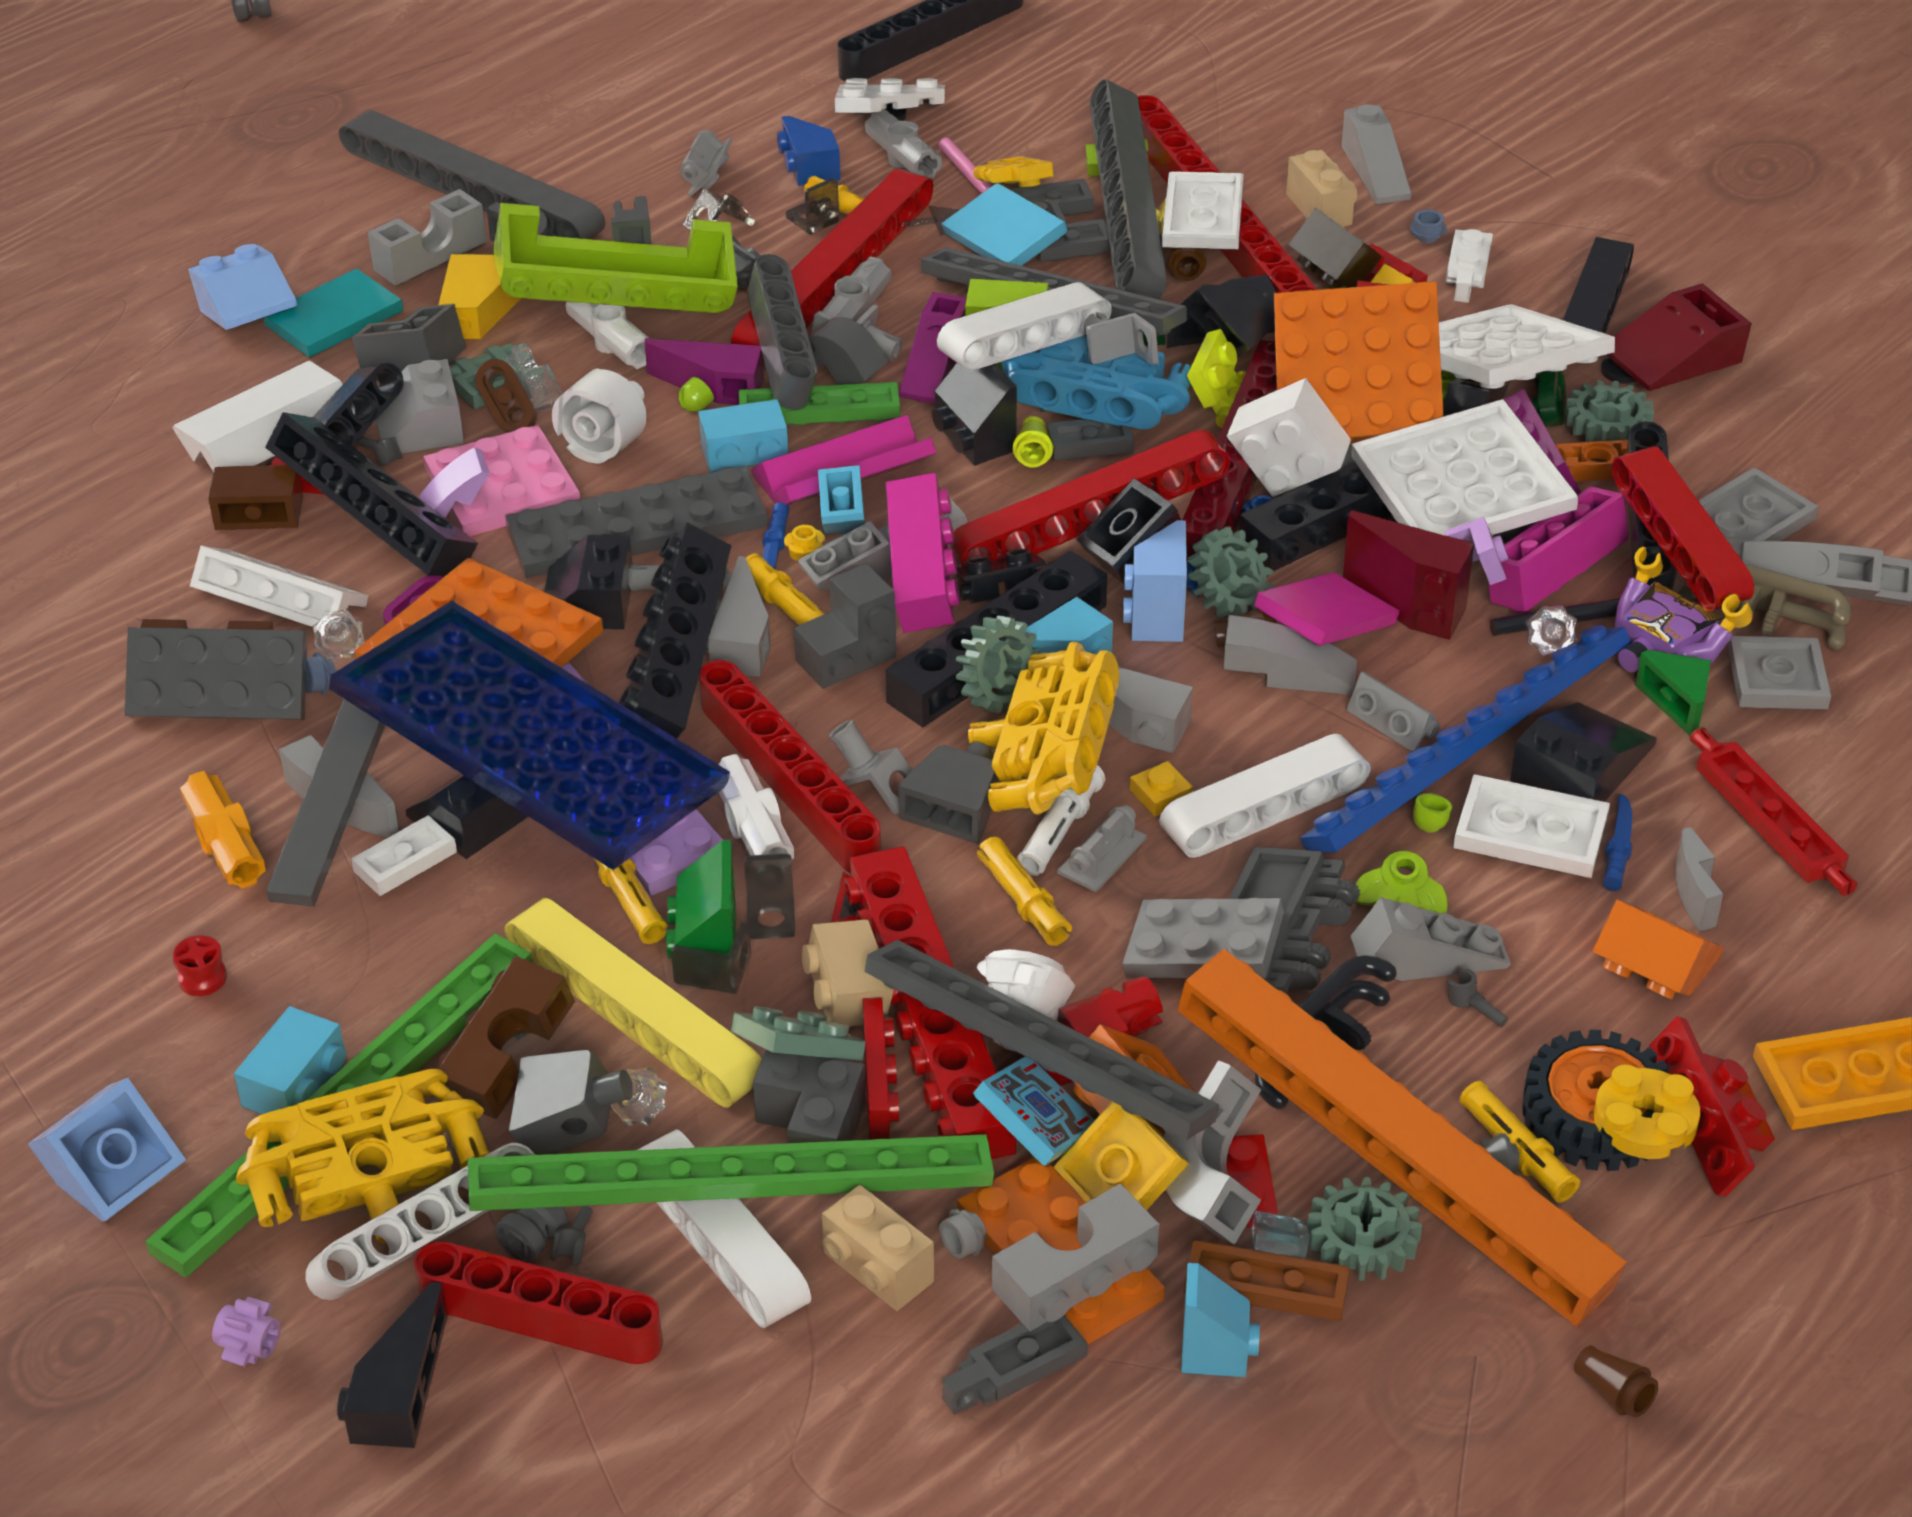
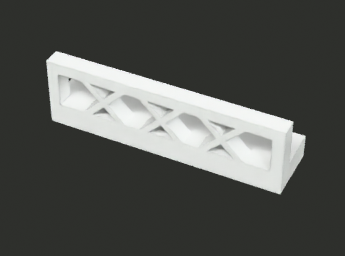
M200 546L190 583L191 587L333 634H341L348 606L366 608L369 595L238 552L208 546Z

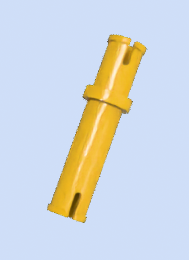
M753 553L746 557L756 586L760 590L761 597L766 602L774 603L781 608L796 624L801 625L825 614L808 597L794 587L791 578L785 572L774 569L758 553Z
M601 829L595 831L587 838L586 849L599 867V878L606 887H610L613 890L622 909L639 934L640 940L645 944L659 942L667 934L666 928H668V925L662 919L649 894L636 876L634 861L629 855L623 854L610 830Z
M990 837L983 841L979 846L982 850H977V857L1015 901L1017 912L1025 922H1031L1048 945L1056 946L1066 941L1070 936L1066 931L1072 932V925L1056 909L1050 892L1046 888H1040L1000 837Z
M1483 1081L1473 1082L1465 1088L1459 1099L1460 1104L1472 1113L1492 1137L1497 1133H1504L1509 1137L1511 1143L1516 1144L1519 1152L1518 1170L1523 1175L1532 1176L1551 1194V1197L1557 1203L1567 1201L1577 1192L1580 1187V1179L1575 1174H1572L1554 1155V1148L1546 1139L1537 1138L1488 1089V1086ZM1494 1115H1497L1512 1130L1511 1134H1508L1493 1119ZM1527 1148H1530L1546 1164L1545 1168H1542L1526 1152Z

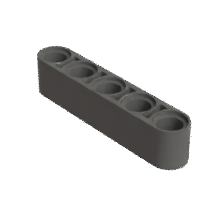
M763 254L755 260L747 289V296L773 397L775 400L778 399L779 405L787 409L798 410L806 407L817 375V366L790 267L779 256Z

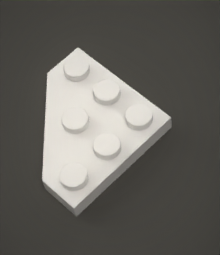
M863 78L846 79V83L839 86L835 96V113L880 112L882 109L887 108L888 103H893V109L919 107L920 104H923V100H929V104L933 105L945 103V85H938V79L931 78L917 79V85H902V79L897 78L881 79L880 85H867V79Z

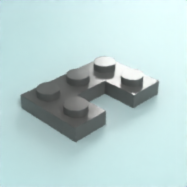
M1085 179L1013 188L1014 193L1065 221L1068 232L1038 254L1041 262L1060 261L1063 258L1084 255L1096 256L1099 253L1111 252L1107 224L1104 218L1067 223L1064 215L1074 216L1081 212L1094 211V197Z
M1039 407L1040 412H1045V411H1046V410H1043V408H1040V407ZM1088 419L1047 423V433L1053 444L1052 456L1054 460H1074L1082 457L1103 455L1115 456L1117 454L1133 453L1134 438L1128 426H1116Z

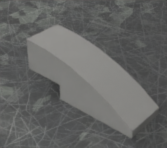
M1229 615L1225 642L1224 670L1267 674L1266 687L1353 694L1357 669V659L1331 644L1319 646L1285 625L1255 618Z
M312 735L279 749L285 783L302 799H304L323 752V747ZM367 772L347 825L388 838L399 832L395 804Z

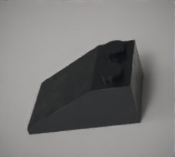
M1577 702L1538 717L1516 741L1510 781L1605 802L1655 746L1657 738Z

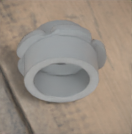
M953 1209L949 1213V1218L943 1220L939 1226L943 1244L950 1254L958 1259H962L969 1254L975 1257L980 1254V1250L984 1247V1240L987 1235L986 1228L980 1217L973 1212L968 1213L966 1210Z

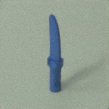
M776 503L773 506L769 529L764 533L762 541L764 546L762 557L774 569L777 566L779 550H783L785 547V528L790 510L789 506L785 503Z
M1622 794L1618 795L1614 838L1608 840L1605 850L1608 861L1603 885L1610 891L1621 889L1625 864L1630 859L1632 853V844L1630 842L1632 808L1627 797Z

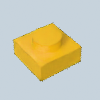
M1169 761L1130 777V791L1154 817L1160 815L1172 801L1193 792V786Z

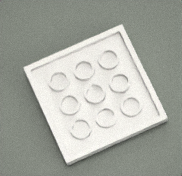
M1513 304L1439 322L1441 371L1446 370L1454 373V376L1458 379H1471L1480 382V386L1483 388H1500L1505 385V381L1513 379H1533L1536 377V373L1543 371H1563L1567 369V365L1576 362L1593 363L1598 360V356L1613 353L1615 350L1614 336Z
M1503 399L1352 444V458L1395 520L1401 524L1444 535L1446 530L1485 517L1491 534L1495 535L1577 510L1578 496Z

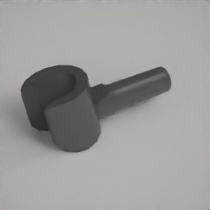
M361 436L357 440L359 446L371 449L376 453L380 466L388 465L392 460L403 458L395 437L378 441Z
M1460 969L1459 984L1455 983L1452 979H1447L1448 998L1453 1006L1463 1008L1472 1006L1481 1011L1498 1026L1503 1027L1506 1024L1508 1017L1487 1002L1477 992V977L1473 971Z
M582 1206L573 1224L569 1227H559L555 1230L551 1260L555 1261L557 1256L566 1255L573 1257L572 1266L581 1264L586 1238L584 1229L593 1213L591 1207Z

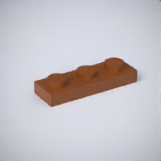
M1193 1240L1188 1263H1199L1250 1300V1306L1342 1321L1350 1267ZM1187 1271L1184 1281V1294H1186Z

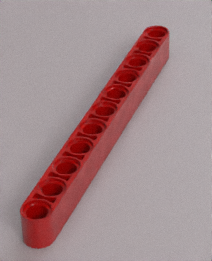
M1151 95L1137 96L1144 139L1148 140V151H1146L1148 161L1167 184L1169 172L1221 173L1160 99ZM1242 199L1238 249H1220L1242 278L1267 274L1277 293L1317 290Z

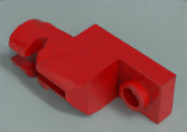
M1142 976L1122 983L1123 993L1109 987L1103 989L1100 994L1059 1008L1058 1022L1087 1037H1090L1100 1024L1135 1037L1163 1023L1159 1015H1156L1163 1012V1006L1151 980L1146 976ZM1042 1068L1060 1086L1073 1082L1057 1072H1051Z

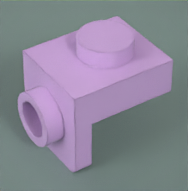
M1485 517L1445 531V536L1475 544L1472 562L1481 561L1490 585L1506 580L1501 562L1509 560L1501 536L1492 537Z

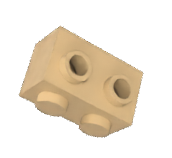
M1310 150L1304 154L1289 157L1286 195L1302 214L1308 218L1314 208H1317L1342 227L1352 225L1354 203L1357 201V189L1355 184L1339 169L1338 165L1323 150Z
M868 920L813 924L809 944L803 945V969L806 974L812 975L815 1004L818 1009L824 1010L827 1021L845 1024L849 1027L863 1025V998H882L883 1017L888 1016L894 989L887 987L883 981L865 972L867 955L879 949Z
M860 1184L822 1213L824 1254L895 1311L898 1312L934 1282V1242Z

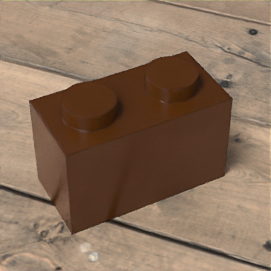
M288 465L215 467L208 496L214 529L298 528L303 501L299 474Z

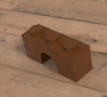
M515 955L506 970L501 971L494 979L491 992L480 1008L470 1014L465 1024V1030L454 1046L446 1050L441 1056L437 1069L444 1071L448 1076L445 1086L451 1091H456L463 1099L476 1101L483 1107V1114L497 1119L516 1091L519 1073L512 1056L501 1051V1049L509 1039L523 1033L535 1034L550 1040L575 1003L565 977Z

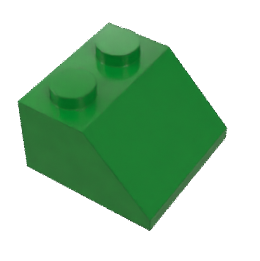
M722 840L677 875L676 895L668 896L667 898L668 923L676 924L675 930H667L668 959L676 958L678 978L736 976V898L731 840Z

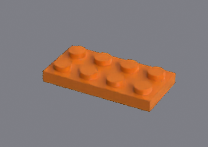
M1035 1157L994 1179L992 1186L979 1187L957 1199V1209L960 1211L966 1210L968 1213L973 1212L982 1220L987 1234L984 1244L994 1255L1034 1232L1048 1245L1058 1250L1071 1251L1082 1247L1077 1241L1078 1207L1086 1202L1050 1164L1044 1166ZM1145 1268L1140 1272H1132L1114 1282L1103 1294L1097 1297L1090 1296L1071 1307L1065 1316L1089 1345L1164 1301L1165 1286L1148 1268Z

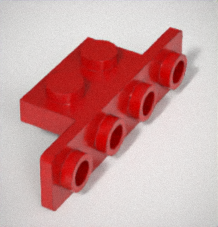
M1676 1016L1650 1043L1649 1047L1657 1053L1656 1062L1665 1061L1669 1067V1074L1685 1076L1692 1082L1694 1086L1693 1094L1700 1106V1119L1692 1145L1715 1195L1727 1197L1755 1167L1747 1148L1763 1152L1775 1140V1137L1766 1121L1765 1110L1757 1102L1748 1083V1075L1743 1067L1731 1059L1724 1060L1702 1053L1687 1019Z

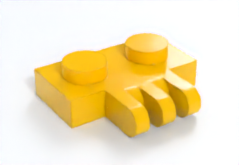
M1024 156L988 161V164L976 166L973 171V176L977 180L990 183H1019V187L1037 186L1041 184L1040 179L1054 177L1051 161Z

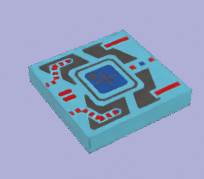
M1028 1057L1020 1059L982 1081L973 1092L975 1097L1044 1166L1066 1153L1095 1121L1046 1071Z

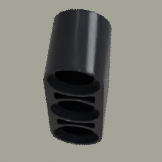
M389 362L360 367L313 417L352 446L400 394L404 383L400 369ZM376 376L379 380V388L376 384ZM352 403L355 406V415L352 412Z

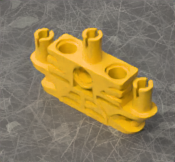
M1072 641L1069 643L1067 650L1030 655L1031 660L1028 661V669L1021 670L1006 718L970 724L971 729H968L970 744L972 742H981L989 748H996L992 760V768L1000 782L991 783V789H988L989 804L994 812L1031 808L1034 814L1039 815L1049 810L1055 798L1070 788H1073L1078 796L1088 791L1094 770H1096L1119 685V667L1112 652L1101 650L1096 655L1086 652L1082 644Z
M428 1069L400 1077L396 1076L300 1102L297 1105L262 1114L248 1123L245 1135L248 1139L252 1140V1145L248 1148L246 1161L238 1169L236 1182L240 1185L249 1186L259 1216L260 1226L263 1227L273 1226L271 1216L274 1213L278 1225L289 1220L293 1215L280 1181V1177L286 1176L290 1188L293 1189V1198L295 1204L299 1205L298 1213L301 1221L311 1220L366 1204L370 1218L373 1220L399 1205L396 1195L434 1185L451 1175L453 1158L450 1151H446L447 1141L445 1136L441 1135L442 1132L449 1131L461 1169L468 1166V1158L484 1157L490 1153L477 1122V1119L484 1113L483 1107L474 1100L463 1099L456 1091H451L446 1087L445 1083L448 1076L440 1069ZM432 1095L440 1101L430 1104L425 1103V1100ZM268 1142H281L282 1144L270 1150L267 1149ZM364 1165H373L381 1169L382 1172L376 1175H368L361 1172L359 1168ZM376 1236L378 1243L387 1244L383 1238Z

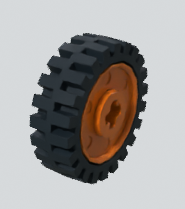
M1591 1029L1588 1038H1584L1581 1031L1578 1030L1569 1033L1568 1041L1562 1035L1553 1038L1551 1046L1545 1043L1538 1050L1537 1056H1533L1524 1084L1522 1113L1525 1116L1526 1127L1530 1131H1534V1135L1537 1138L1546 1139L1553 1146L1556 1157L1566 1152V1163L1577 1166L1579 1160L1584 1159L1587 1160L1586 1169L1596 1171L1600 1162H1605L1607 1171L1619 1170L1621 1160L1627 1168L1638 1165L1640 1158L1625 1154L1611 1145L1612 1137L1604 1131L1603 1127L1600 1133L1594 1121V1108L1600 1086L1611 1077L1613 1069L1617 1066L1632 1065L1636 1068L1656 1069L1669 1074V1067L1665 1061L1656 1062L1657 1053L1650 1047L1640 1052V1041L1630 1038L1626 1044L1621 1043L1622 1034L1612 1031L1610 1032L1609 1039H1602L1601 1030ZM1640 1108L1641 1116L1652 1118L1653 1110Z

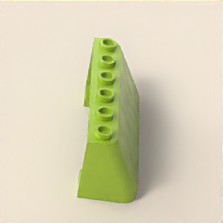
M500 203L494 242V260L501 287L505 293L512 297L707 313L723 312L734 303L738 285L731 222L693 219L687 247L537 235L540 219L539 206Z

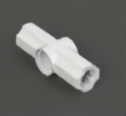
M566 302L567 314L594 336L595 347L598 351L607 354L614 353L625 364L632 365L636 370L646 366L644 341L645 338L649 337L627 320L624 306Z
M737 754L723 757L721 762L712 769V778L724 802L726 819L735 839L742 838L757 869L766 870L768 874L784 870L786 864L794 859V847L781 823L779 806L772 789L769 787L763 789L748 759H742Z

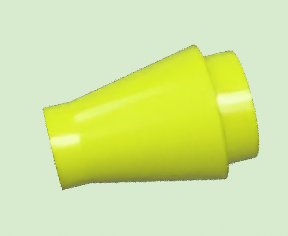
M1031 416L1022 423V428L1013 443V454L1024 466L1035 468L1043 465L1050 459L1053 453V444L1046 431L1045 422L1039 417Z

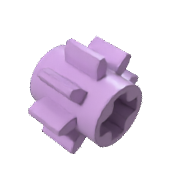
M247 1297L245 1301L237 1299L234 1306L226 1305L220 1310L213 1325L212 1339L217 1346L225 1348L222 1353V1360L245 1367L247 1363L256 1364L258 1357L266 1359L272 1354L279 1339L280 1322L268 1316L271 1308L270 1303Z

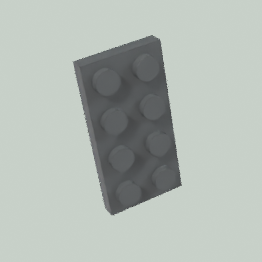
M128 627L125 716L305 720L307 632L304 630Z

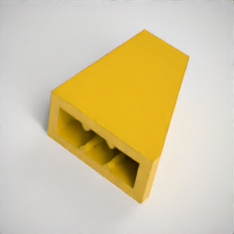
M451 254L438 305L455 304L463 338L481 339L522 298L512 297L503 291L494 255Z

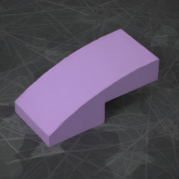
M474 447L452 461L434 477L419 498L445 518L455 501L470 506L489 476L482 450Z

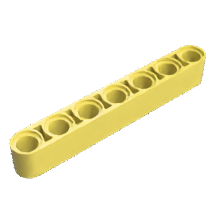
M542 898L505 925L507 939L530 952L534 964L564 976L573 996L723 1108H729L753 1089V1081L762 1058L751 1046L554 901Z

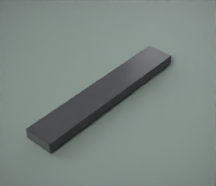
M352 678L266 890L270 902L315 907L398 695L395 683Z

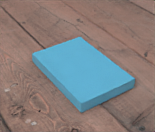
M999 183L990 187L941 223L946 235L979 255L1020 266L1068 232L1065 221Z

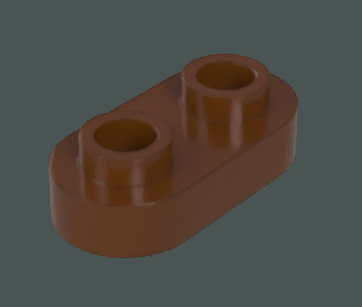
M491 359L484 362L476 372L475 383L497 425L507 433L521 427L534 426L537 419L535 405L515 370L503 360ZM499 376H503L504 384L500 388H494V380ZM516 410H523L522 419L518 422H513L512 414Z

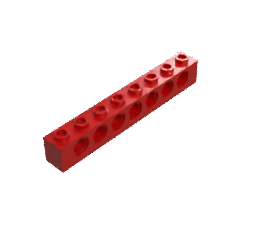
M905 846L850 857L851 877L844 878L847 900L850 906L858 904L860 910H857V920L869 921L878 948L880 949L899 940L954 968ZM894 989L890 1006L896 1005L898 1010L895 1013L897 1030L901 1040L909 1039L911 1047H909V1058L914 1075H923L925 1081L923 1083V1095L926 1107L929 1112L936 1111L939 1117L937 1120L938 1136L986 1134L991 1160L1016 1154V1138L973 1094L982 1081L997 1073L981 1033L965 1028L956 1019L938 1010L927 1008L921 1001L900 990Z

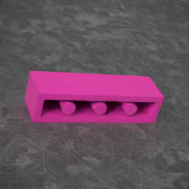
M936 472L886 482L893 590L895 591V608L903 633L954 624L953 606L960 605L957 582L955 579L951 580L950 577L952 574H957V564L953 548L948 549V544L955 543L951 519L945 518V514L952 513L948 488L940 489Z
M1590 486L1577 495V510L1541 520L1506 543L1504 546L1509 560L1501 562L1506 580L1492 585L1489 584L1491 603L1508 607L1515 612H1526L1629 539L1626 503L1623 494Z

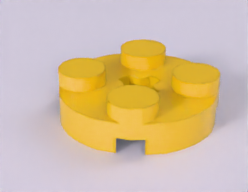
M1620 1065L1613 1069L1611 1077L1603 1082L1598 1090L1594 1108V1121L1600 1133L1603 1127L1604 1131L1612 1137L1611 1145L1619 1151L1638 1158L1661 1159L1670 1156L1671 1149L1678 1148L1683 1144L1685 1149L1692 1143L1700 1119V1106L1693 1094L1694 1086L1685 1076L1679 1074L1671 1075L1656 1069ZM1640 1108L1653 1110L1652 1118L1641 1116Z

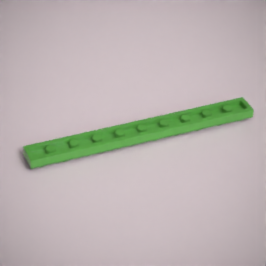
M495 933L305 1101L396 1076L400 1077L415 1073L465 1028L470 1014L480 1008L491 992L496 976L501 971L506 970L515 955L533 963L532 954ZM268 1142L267 1149L270 1150L282 1144L281 1142ZM247 1152L145 1241L149 1255L187 1278L258 1214L249 1186L240 1185L236 1182L238 1169L246 1161ZM286 1176L280 1177L283 1190L289 1186Z
M986 1134L468 1158L469 1211L849 1193L859 1184L869 1192L992 1186L994 1176Z

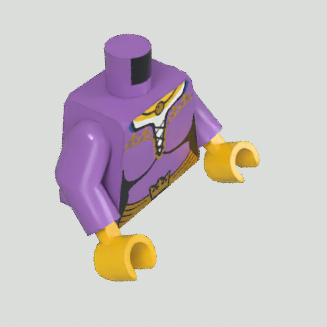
M1646 547L1639 548L1634 557L1638 572L1635 579H1629L1618 602L1615 628L1625 627L1631 643L1619 651L1618 660L1621 666L1629 672L1638 671L1641 652L1646 650L1711 660L1712 664L1734 636L1730 633L1733 628H1742L1750 624L1752 610L1749 603H1746L1739 612L1734 613L1740 605V600L1736 594L1729 595L1722 603V610L1725 615L1723 620L1718 615L1705 610V608L1656 581L1649 586L1647 584L1648 580L1657 577L1662 572L1661 555L1658 553L1656 560L1651 565H1643L1642 563L1646 559L1647 551Z

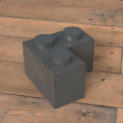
M455 304L419 307L402 321L368 324L352 337L360 367L389 362L396 365L401 372L407 365L421 363L425 360L448 359L450 365L453 363L454 358L466 348Z
M867 563L829 578L831 612L794 627L795 661L822 689L896 658L895 591Z
M766 1049L753 1081L756 1122L787 1128L788 1143L852 1141L866 1105L864 1064L835 1058L773 1053Z

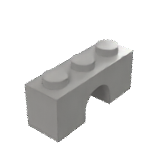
M458 189L429 203L431 218L427 228L422 233L399 217L369 231L368 238L373 270L396 286L431 268L440 266L450 259L451 254H464L487 242L482 203L461 189Z
M1120 1183L1078 1207L1077 1241L1082 1246L1081 1248L1071 1251L1055 1249L1034 1232L993 1255L992 1290L1029 1331H1032L1047 1321L1054 1322L1060 1319L1071 1307L1090 1296L1097 1297L1103 1294L1114 1282L1132 1272H1140L1147 1268L1158 1256L1160 1224Z

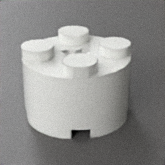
M597 368L593 369L555 401L552 409L554 430L558 436L563 434L569 443L566 448L574 456L589 463H603L615 457L642 434L646 425V409L643 402L644 391L637 382L628 381L616 372Z

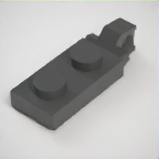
M1065 1315L1054 1322L1047 1321L1032 1331H1029L1023 1324H1020L968 1350V1358L958 1365V1371L942 1380V1400L953 1414L975 1406L980 1400L984 1405L993 1403L995 1400L999 1401L1087 1356L1088 1343Z

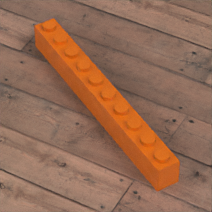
M1223 948L1185 980L1178 1012L1574 1326L1578 1327L1615 1289L1627 1261L1619 1256L1608 1243L1597 1239L1574 1221L1567 1211L1556 1207L1534 1190L1527 1180L1515 1175L1493 1158L1483 1146L1467 1138L1453 1127L1442 1114L1431 1110L1413 1096L1402 1083L1394 1081L1372 1064L1366 1055L1354 1050L1332 1033L1325 1023L1314 1019L1296 1005L1285 992L1277 990L1256 974L1249 964L1238 960Z

